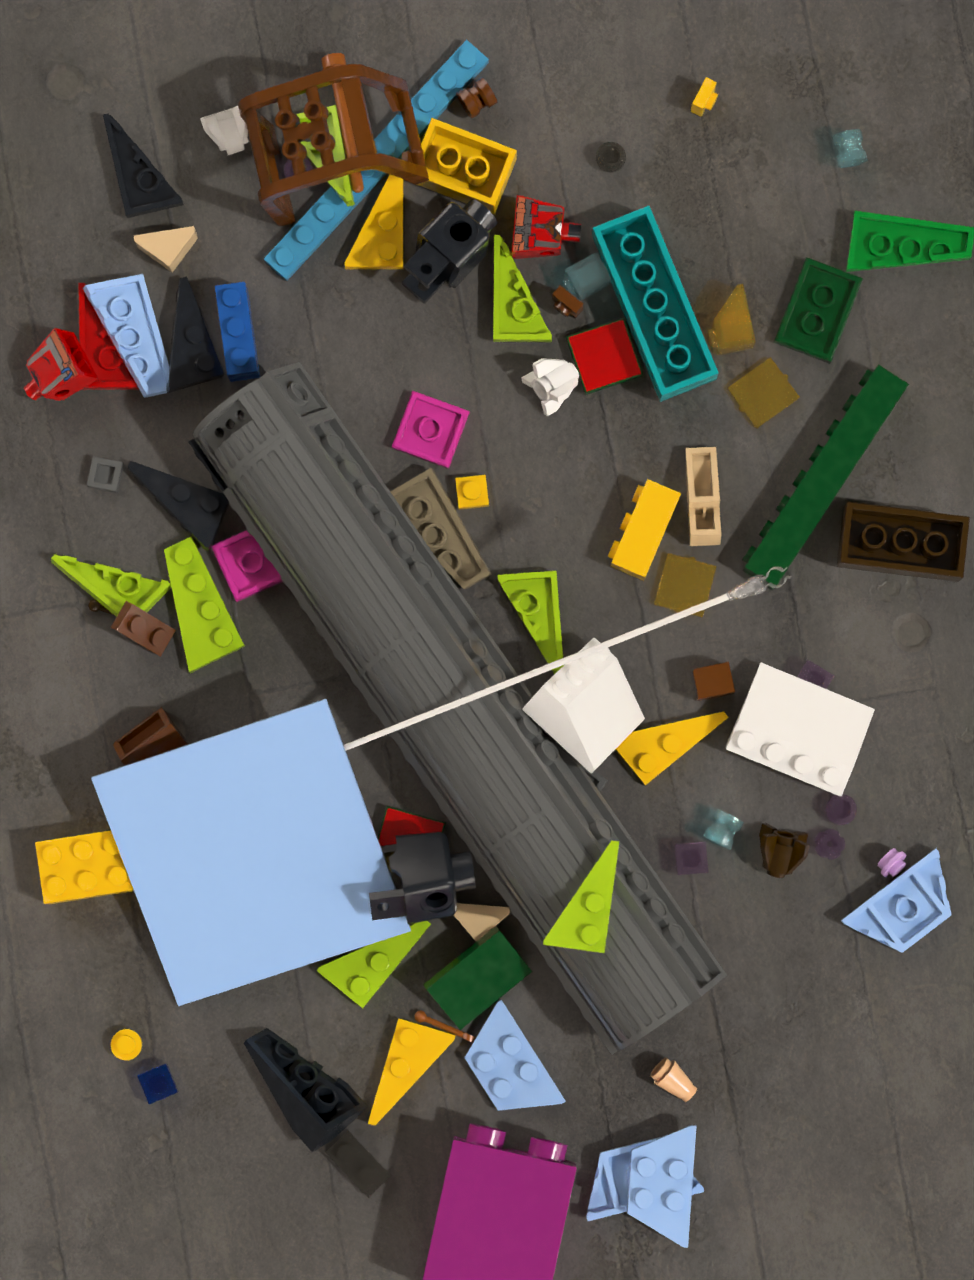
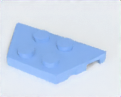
M937 849L932 850L849 913L841 922L903 953L951 916L945 880L939 860V851Z
M498 1001L465 1056L466 1061L497 1110L556 1105L566 1102L503 1001Z
M689 1125L679 1131L631 1149L627 1214L685 1248H688L696 1125Z
M658 1138L600 1152L586 1215L587 1221L627 1212L631 1149L650 1143ZM693 1176L692 1195L704 1192L703 1186Z

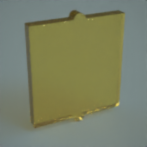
M771 357L727 388L739 404V411L745 412L756 429L800 398L788 382V375H783Z
M668 553L654 605L675 610V613L706 602L717 566L696 561L695 557H690L689 559ZM705 609L691 615L703 618Z

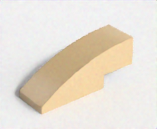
M716 447L686 448V486L690 546L720 545V494Z

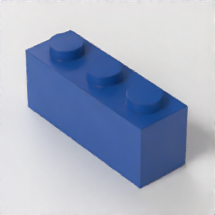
M238 282L215 286L227 376L230 382L260 378L246 283Z

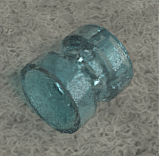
M847 130L837 133L832 137L834 147L838 149L839 153L836 157L838 167L848 168L868 161L866 150L861 145L863 141L861 130Z
M716 809L713 815L714 822L711 827L706 829L703 837L730 850L734 843V834L741 830L744 822L720 809Z

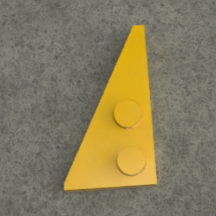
M389 175L345 261V269H403L402 178Z
M723 711L634 731L615 750L641 782L647 785L724 722L728 716Z
M398 1019L368 1124L375 1126L448 1048L455 1040L456 1035L404 1019Z

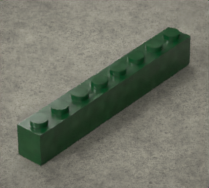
M879 364L874 372L870 369L866 371L858 383L863 387L857 397L851 394L842 408L847 413L841 422L836 419L833 421L825 435L830 437L824 447L818 444L810 456L809 460L813 462L808 472L801 470L792 483L796 490L791 498L787 495L783 497L775 509L780 513L774 523L768 520L759 533V536L764 539L758 548L752 545L742 559L743 562L747 563L743 569L745 573L753 578L766 577L767 572L773 567L789 568L909 384ZM776 569L770 570L769 576L759 581L765 586L769 583L778 585L787 569L784 572Z

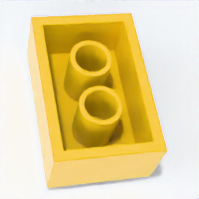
M431 118L421 143L429 180L416 185L466 204L471 199H475L482 203L492 214H495L517 160V150Z
M111 830L35 842L44 904H55L134 891Z

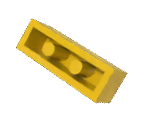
M647 479L645 486L638 485L632 498V502L637 503L632 514L626 512L620 529L625 531L620 542L614 540L608 557L613 559L610 567L640 580H645L681 493Z

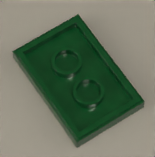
M806 257L774 343L831 364L863 278Z
M495 926L423 984V986L459 1030H461L528 976L532 970Z

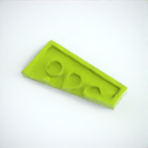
M189 537L164 549L189 673L245 647L193 538Z

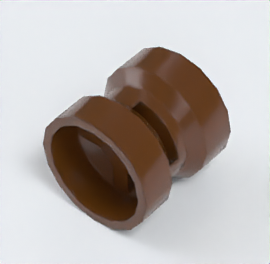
M483 77L476 80L471 88H463L456 93L463 109L471 119L479 115L481 109L485 107L490 108L498 103L492 89Z

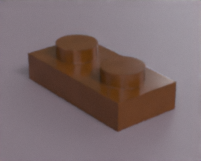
M128 601L124 603L111 626L112 629L160 657L176 631Z

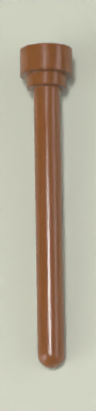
M342 53L328 54L321 59L323 70L346 65L345 55ZM342 82L332 84L347 159L358 156ZM361 171L349 174L352 190L355 193L362 192L364 184Z

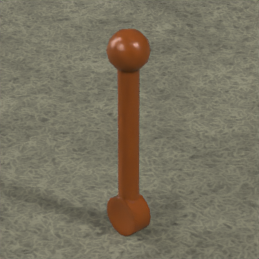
M422 1010L417 1011L414 1015L415 1020L419 1023H429L472 1043L475 1040V1036L428 1017Z

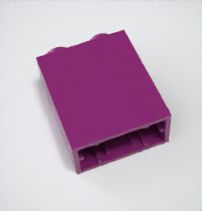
M472 1123L469 1125L467 1138L454 1136L423 1280H553L577 1169L576 1163L565 1161L568 1145L531 1137L528 1152L503 1147L506 1131Z

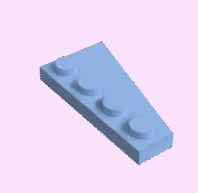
M143 274L85 285L83 288L85 294L143 397L167 393L166 385L169 379L170 367Z

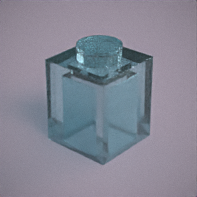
M596 252L566 268L564 273L566 279L562 280L565 289L581 301L611 285L612 278Z

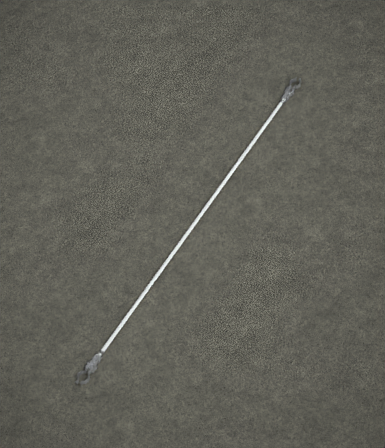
M773 567L770 570L776 569L781 572H784L787 569V567L785 569L781 567ZM770 570L767 572L766 577L757 574L750 577L746 582L735 586L732 590L727 591L724 595L344 744L345 751L724 601L742 599L749 595L757 596L764 593L768 589V585L772 588H779L782 585L767 584L766 578L769 576ZM786 576L784 578L783 584L786 582L787 578L790 579L792 576Z

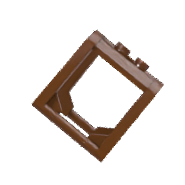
M362 64L340 65L255 92L244 97L238 103L240 117L247 124L261 189L258 191L260 205L278 226L295 222L289 193L355 172L378 170L402 178L415 185L429 180L407 82L404 79ZM342 82L358 156L335 162L332 153L335 147V139L329 133L327 124L328 109L321 103L318 89ZM361 83L384 92L392 112L402 115L410 152L402 153V159L377 153ZM306 93L308 103L304 107V114L311 121L310 123H300L299 117L292 112L289 98ZM278 102L279 112L275 117V123L282 130L285 140L282 146V153L291 161L294 176L281 180L274 156L280 154L274 125L257 111L261 107ZM302 141H311L312 146L320 152L322 167L306 171L304 158L306 157L307 150L301 143Z

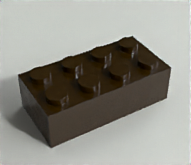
M847 502L843 507L837 567L959 582L964 577L970 517Z

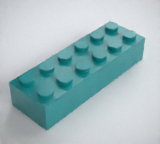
M650 206L593 227L592 238L659 401L662 402L715 381L719 372Z

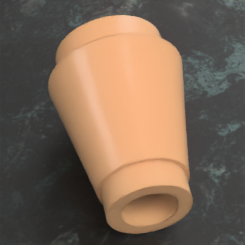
M666 1057L651 1072L650 1077L655 1080V1085L682 1099L684 1102L689 1101L697 1091V1088L675 1060L670 1061Z

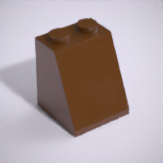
M161 707L114 742L113 746L120 761L125 766L188 745L189 743Z

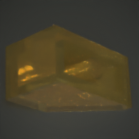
M738 284L713 320L712 329L708 330L711 348L716 347L717 355L752 349L756 343L743 284Z

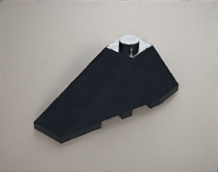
M268 1028L245 1040L244 1045L290 1127L311 1152L316 1151L336 1138L367 1108L366 1103L347 1082L341 1078H338L336 1081L324 1073L322 1065L316 1061L313 1064L298 1055L296 1047Z

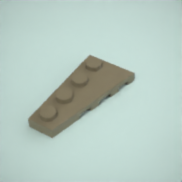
M432 468L390 491L442 567L463 589L466 590L492 575Z

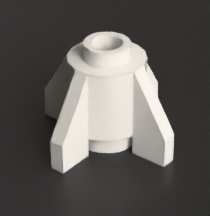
M238 106L200 118L204 131L218 145L220 151L226 150L227 154L231 155L245 150L243 144L249 142L247 138L248 129L247 124L240 117Z
M541 358L532 364L534 371L521 377L522 383L531 388L533 387L536 395L543 400L541 404L544 415L549 416L559 409L563 401L569 397L572 390L578 385L579 373L572 363H568L565 360Z

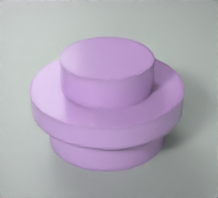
M895 848L890 850L877 865L881 869V874L884 877L889 874L893 877L896 876L906 865L903 861L906 854L903 851L898 852Z

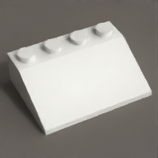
M594 637L580 651L600 644V642ZM608 647L565 664L537 691L522 709L591 774L645 719L617 658L610 652Z
M760 662L725 748L828 792L842 796L875 709Z

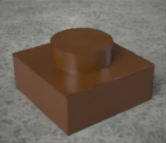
M561 285L552 294V300L555 302L554 308L565 317H568L570 314L576 319L583 311L584 304Z

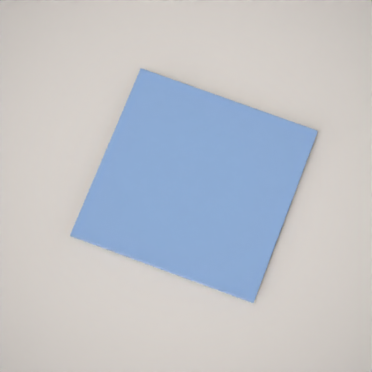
M327 699L101 773L91 778L178 1006L411 931L410 925L407 924L406 916L372 921L369 893L395 890L396 887Z

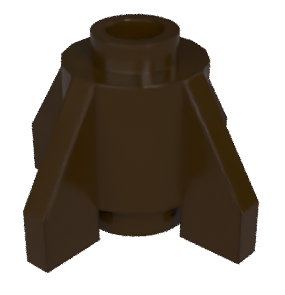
M762 823L759 833L760 849L763 858L762 867L767 870V874L776 878H784L785 875L792 874L808 856L810 845L807 844L809 834L777 830V828L767 823Z

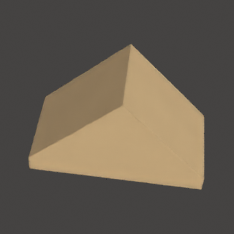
M194 226L134 235V241L138 249L172 273L198 239Z
M457 903V912L454 916L477 942L510 914V908Z

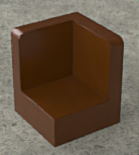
M729 662L693 670L697 702L735 693Z

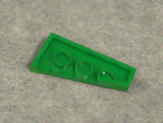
M855 211L846 272L970 260L974 242V227Z

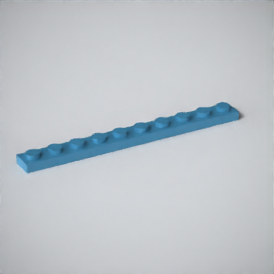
M468 40L455 51L411 99L419 137L427 130L431 118L437 119L457 98L456 93L466 88L489 63V59ZM397 114L374 139L377 153L400 159L402 153L410 149L402 115ZM378 170L361 171L364 189L360 193L353 191L355 202L353 206H347L334 189L330 187L264 258V262L284 280L288 281L386 173Z

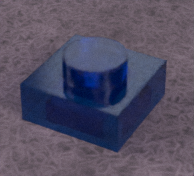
M167 1063L137 1076L148 1104L179 1092Z

